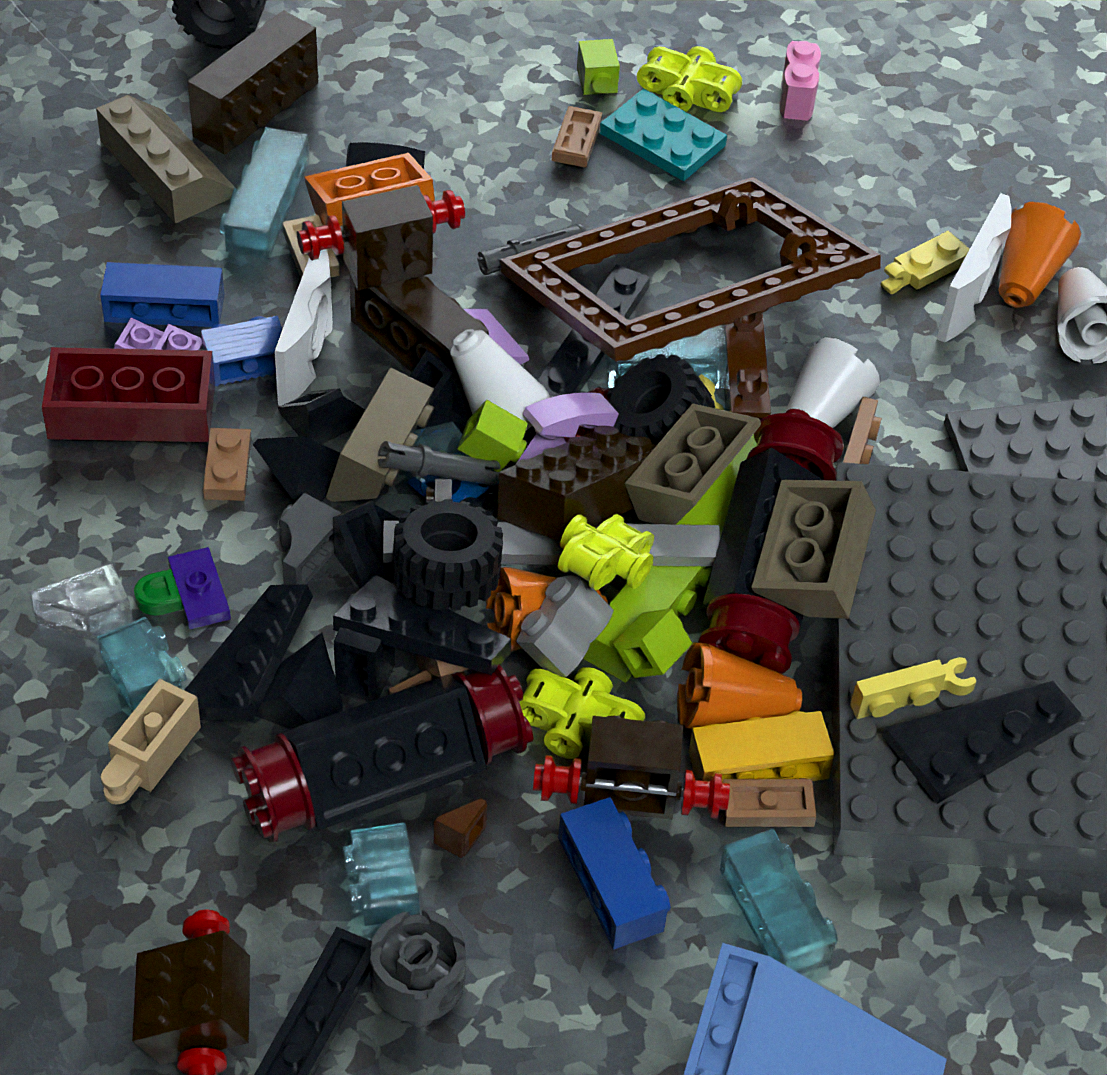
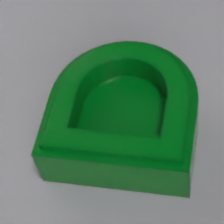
M171 569L148 574L136 583L134 587L135 602L143 613L157 616L182 610L181 598Z

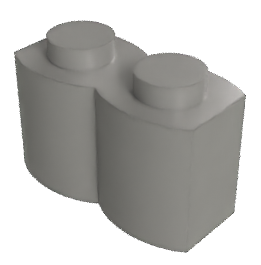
M580 576L559 577L548 586L541 609L533 611L524 619L521 625L522 630L516 641L542 669L561 677H567L579 665L587 653L590 643L604 630L614 611L589 586V583Z

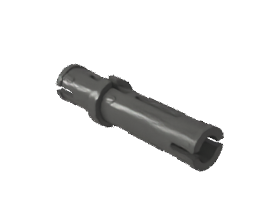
M577 223L567 228L544 233L529 239L519 241L515 238L509 240L506 245L478 252L477 255L479 257H477L479 268L484 275H489L501 270L500 259L585 232L586 230L582 224Z
M384 441L378 452V456L386 457V459H378V464L381 468L409 471L414 477L424 478L426 475L484 484L490 487H494L499 481V472L491 471L492 469H500L499 462L495 460L490 461L431 450L430 446L424 444L412 447L391 443L390 441Z

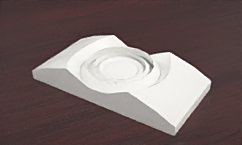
M1000 193L949 287L937 335V340L949 341L976 321L974 305L980 303L989 286L997 282L1004 246L1011 229L1012 209L1008 195Z
M321 250L317 260L312 261L310 258L308 259L275 348L278 405L280 406L301 396L316 378L312 360L318 357L324 338L332 332L331 275L327 250Z

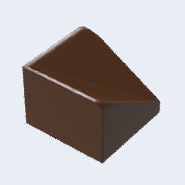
M480 798L437 817L434 821V844L460 858L465 857L486 828L487 801Z

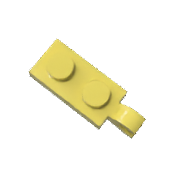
M946 231L895 257L894 262L884 268V272L890 277L882 281L881 286L890 294L898 292L908 284L918 290L959 269L970 248L951 232Z
M954 658L943 665L938 659L857 681L850 706L856 719L871 715L873 717H883L895 709L912 704L915 706L926 705L939 697L941 690H947L958 696L967 695L974 690L977 681L975 677L960 679L955 675L964 672L967 664L965 658Z

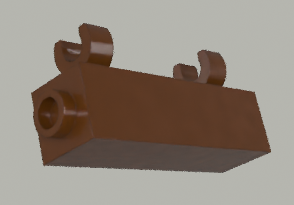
M753 313L736 319L732 324L722 325L721 328L725 411L756 417L761 420L771 415L763 313Z

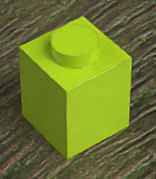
M613 39L579 41L577 71L583 95L618 93L620 64Z
M486 399L468 419L457 449L473 458L498 461L500 469L493 470L500 472L510 460L515 463L523 454L527 445L523 437L528 423Z
M672 608L642 612L613 642L634 678L664 675L693 644L683 628L681 620L675 615Z

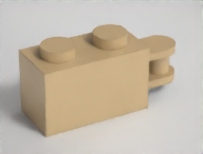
M159 678L108 742L111 761L102 771L101 780L104 786L105 799L109 803L118 805L127 802L139 786L150 792L154 789L201 728L197 696Z

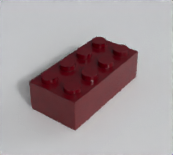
M51 347L42 401L47 439L209 442L215 391L212 351Z

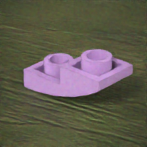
M130 318L115 343L114 349L200 350L202 338L171 324H168L163 332Z
M572 393L547 398L525 407L523 415L534 426L537 434L548 439H556L557 436L575 437L579 425L591 429L596 426L614 427L619 413L601 393Z

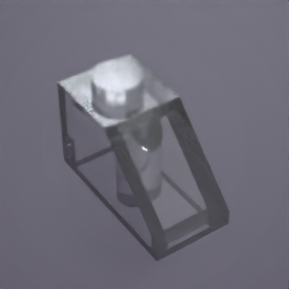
M112 564L29 592L34 617L39 625L91 641L105 636H113L133 627L130 601Z

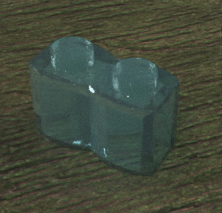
M146 617L97 636L101 657L111 677L118 685L131 712L136 709L159 678L182 689V682L187 680L185 670L177 656L170 658L166 652L169 650V645L160 626L153 628Z
M405 822L351 830V845L343 846L347 874L356 873L357 884L349 885L353 913L362 912L365 926L384 923L402 912L409 911V916L414 914L420 915L419 895Z

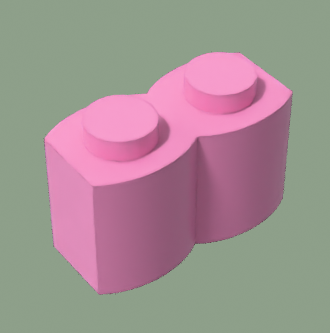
M792 41L787 47L779 106L783 118L808 121L813 115L821 57L820 48L816 43Z

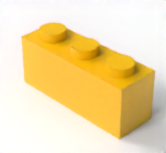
M796 711L785 716L770 718L752 717L745 721L692 728L688 752L696 780L710 781L714 773H722V783L723 779H812V781L829 779L835 755L821 711L808 713Z

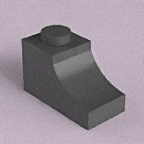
M306 493L293 505H288L283 510L279 519L281 545L289 549L288 554L282 561L285 585L307 584L334 554L333 517L342 514V512Z

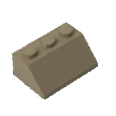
M390 367L340 453L326 499L332 502L378 498L385 484L393 486L400 470L381 468L379 466L378 459H386L384 456H378L380 446L384 441L415 446L419 436L414 434L417 426L423 429L426 427L435 408L429 405L434 388Z
M692 403L625 482L638 519L654 524H676L697 504L760 427V419Z
M781 480L752 584V589L755 593L807 617L849 619L876 512L863 482Z

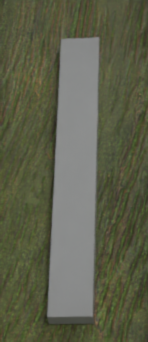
M384 521V563H392L394 529L399 521ZM498 522L497 527H501L503 532L501 564L558 565L559 557L563 551L559 541L508 522ZM628 524L642 533L649 531L654 534V542L649 552L654 556L652 566L713 567L720 542L719 525Z

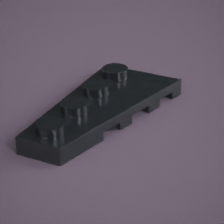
M376 575L333 615L334 631H339L341 627L380 639L383 645L488 675H492L498 665H501L511 654V638L447 608H442L441 611L432 609L433 606L418 605L415 603V598H406L402 594V588H397L395 584Z
M308 584L270 585L185 688L184 691L197 696L200 720L253 721L313 598Z
M1049 681L887 726L882 737L938 804L1076 724L1082 713L1054 681Z

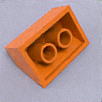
M409 153L304 176L315 214L319 215L323 225H326L328 216L335 215L339 225L343 226L342 201L418 185L422 195H427L431 201H435L433 179Z

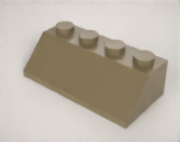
M129 95L96 108L100 141L174 223H178L238 196V190L162 109Z

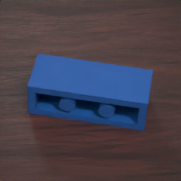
M107 262L100 294L104 322L128 323L130 318H133L144 324L156 325L171 324L177 326L212 327L220 324L225 295L223 271L219 267Z
M611 797L561 813L558 839L614 950L664 932L667 912L670 911L671 906L666 890L662 885L656 886L650 874L651 865L643 848L637 849L631 838L632 828L627 815L623 811L618 812Z

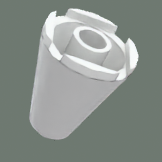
M1083 267L1073 268L1065 272L1058 283V342L1063 352L1074 361L1081 362L1080 359H1091L1093 364L1103 363L1107 361V286L1089 269Z
M468 329L460 333L454 339V345L450 353L472 415L487 399L527 422L526 430H528L533 425L523 415L525 407L550 398L545 387L484 331Z
M821 338L817 344L814 343L808 352L785 413L789 409H801L807 412L810 417L818 419L834 428L860 406L863 397L869 398L875 393L880 385L879 373L869 359L863 363L855 356L858 349L839 339Z

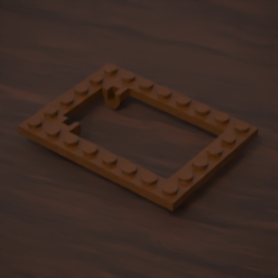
M750 177L500 259L502 274L617 362L630 360L635 355L651 349L664 348L669 343L685 337L698 336L703 331L719 325L732 324L741 317L753 313H763L775 305L797 301L801 296L812 292L828 290L833 285L846 280L862 278L866 273L881 268V255L755 177ZM740 219L747 224L758 221L785 239L779 253L781 268L631 320L626 319L567 274L571 269L586 264H598L604 258L616 254L631 253L637 247L649 243H660L665 241L667 237L682 232H693L698 227L712 222L729 231L735 229L736 220ZM798 248L802 250L800 255H797Z

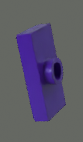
M209 547L169 556V568L172 570L189 630L230 620V609Z

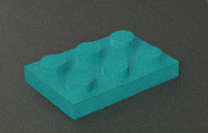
M644 88L600 123L601 135L682 181H685L722 150L727 142V135Z

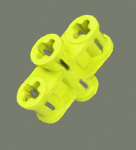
M701 46L692 47L686 55L666 47H654L648 54L647 64L641 66L637 72V81L640 86L649 92L663 95L665 101L685 112L693 104L714 112H725L731 106L732 95L736 94L743 84L742 77L735 69L717 64L713 53Z
M618 514L605 520L598 528L589 525L586 517L576 515L569 522L562 535L560 547L563 551L559 557L558 569L564 573L571 571L589 581V586L594 590H599L608 584L616 575L626 579L627 585L636 589L643 583L653 564L654 556L649 552L654 542V534L649 531L643 533L624 523V518Z
M591 667L579 669L574 678L575 682L548 670L533 669L526 679L528 686L523 694V700L519 701L523 716L527 718L530 726L547 731L544 737V743L547 748L554 754L567 759L579 757L583 748L582 744L590 747L593 716H620L624 719L645 720V713L640 706L630 700L611 695L610 692L613 684L610 678L602 671Z

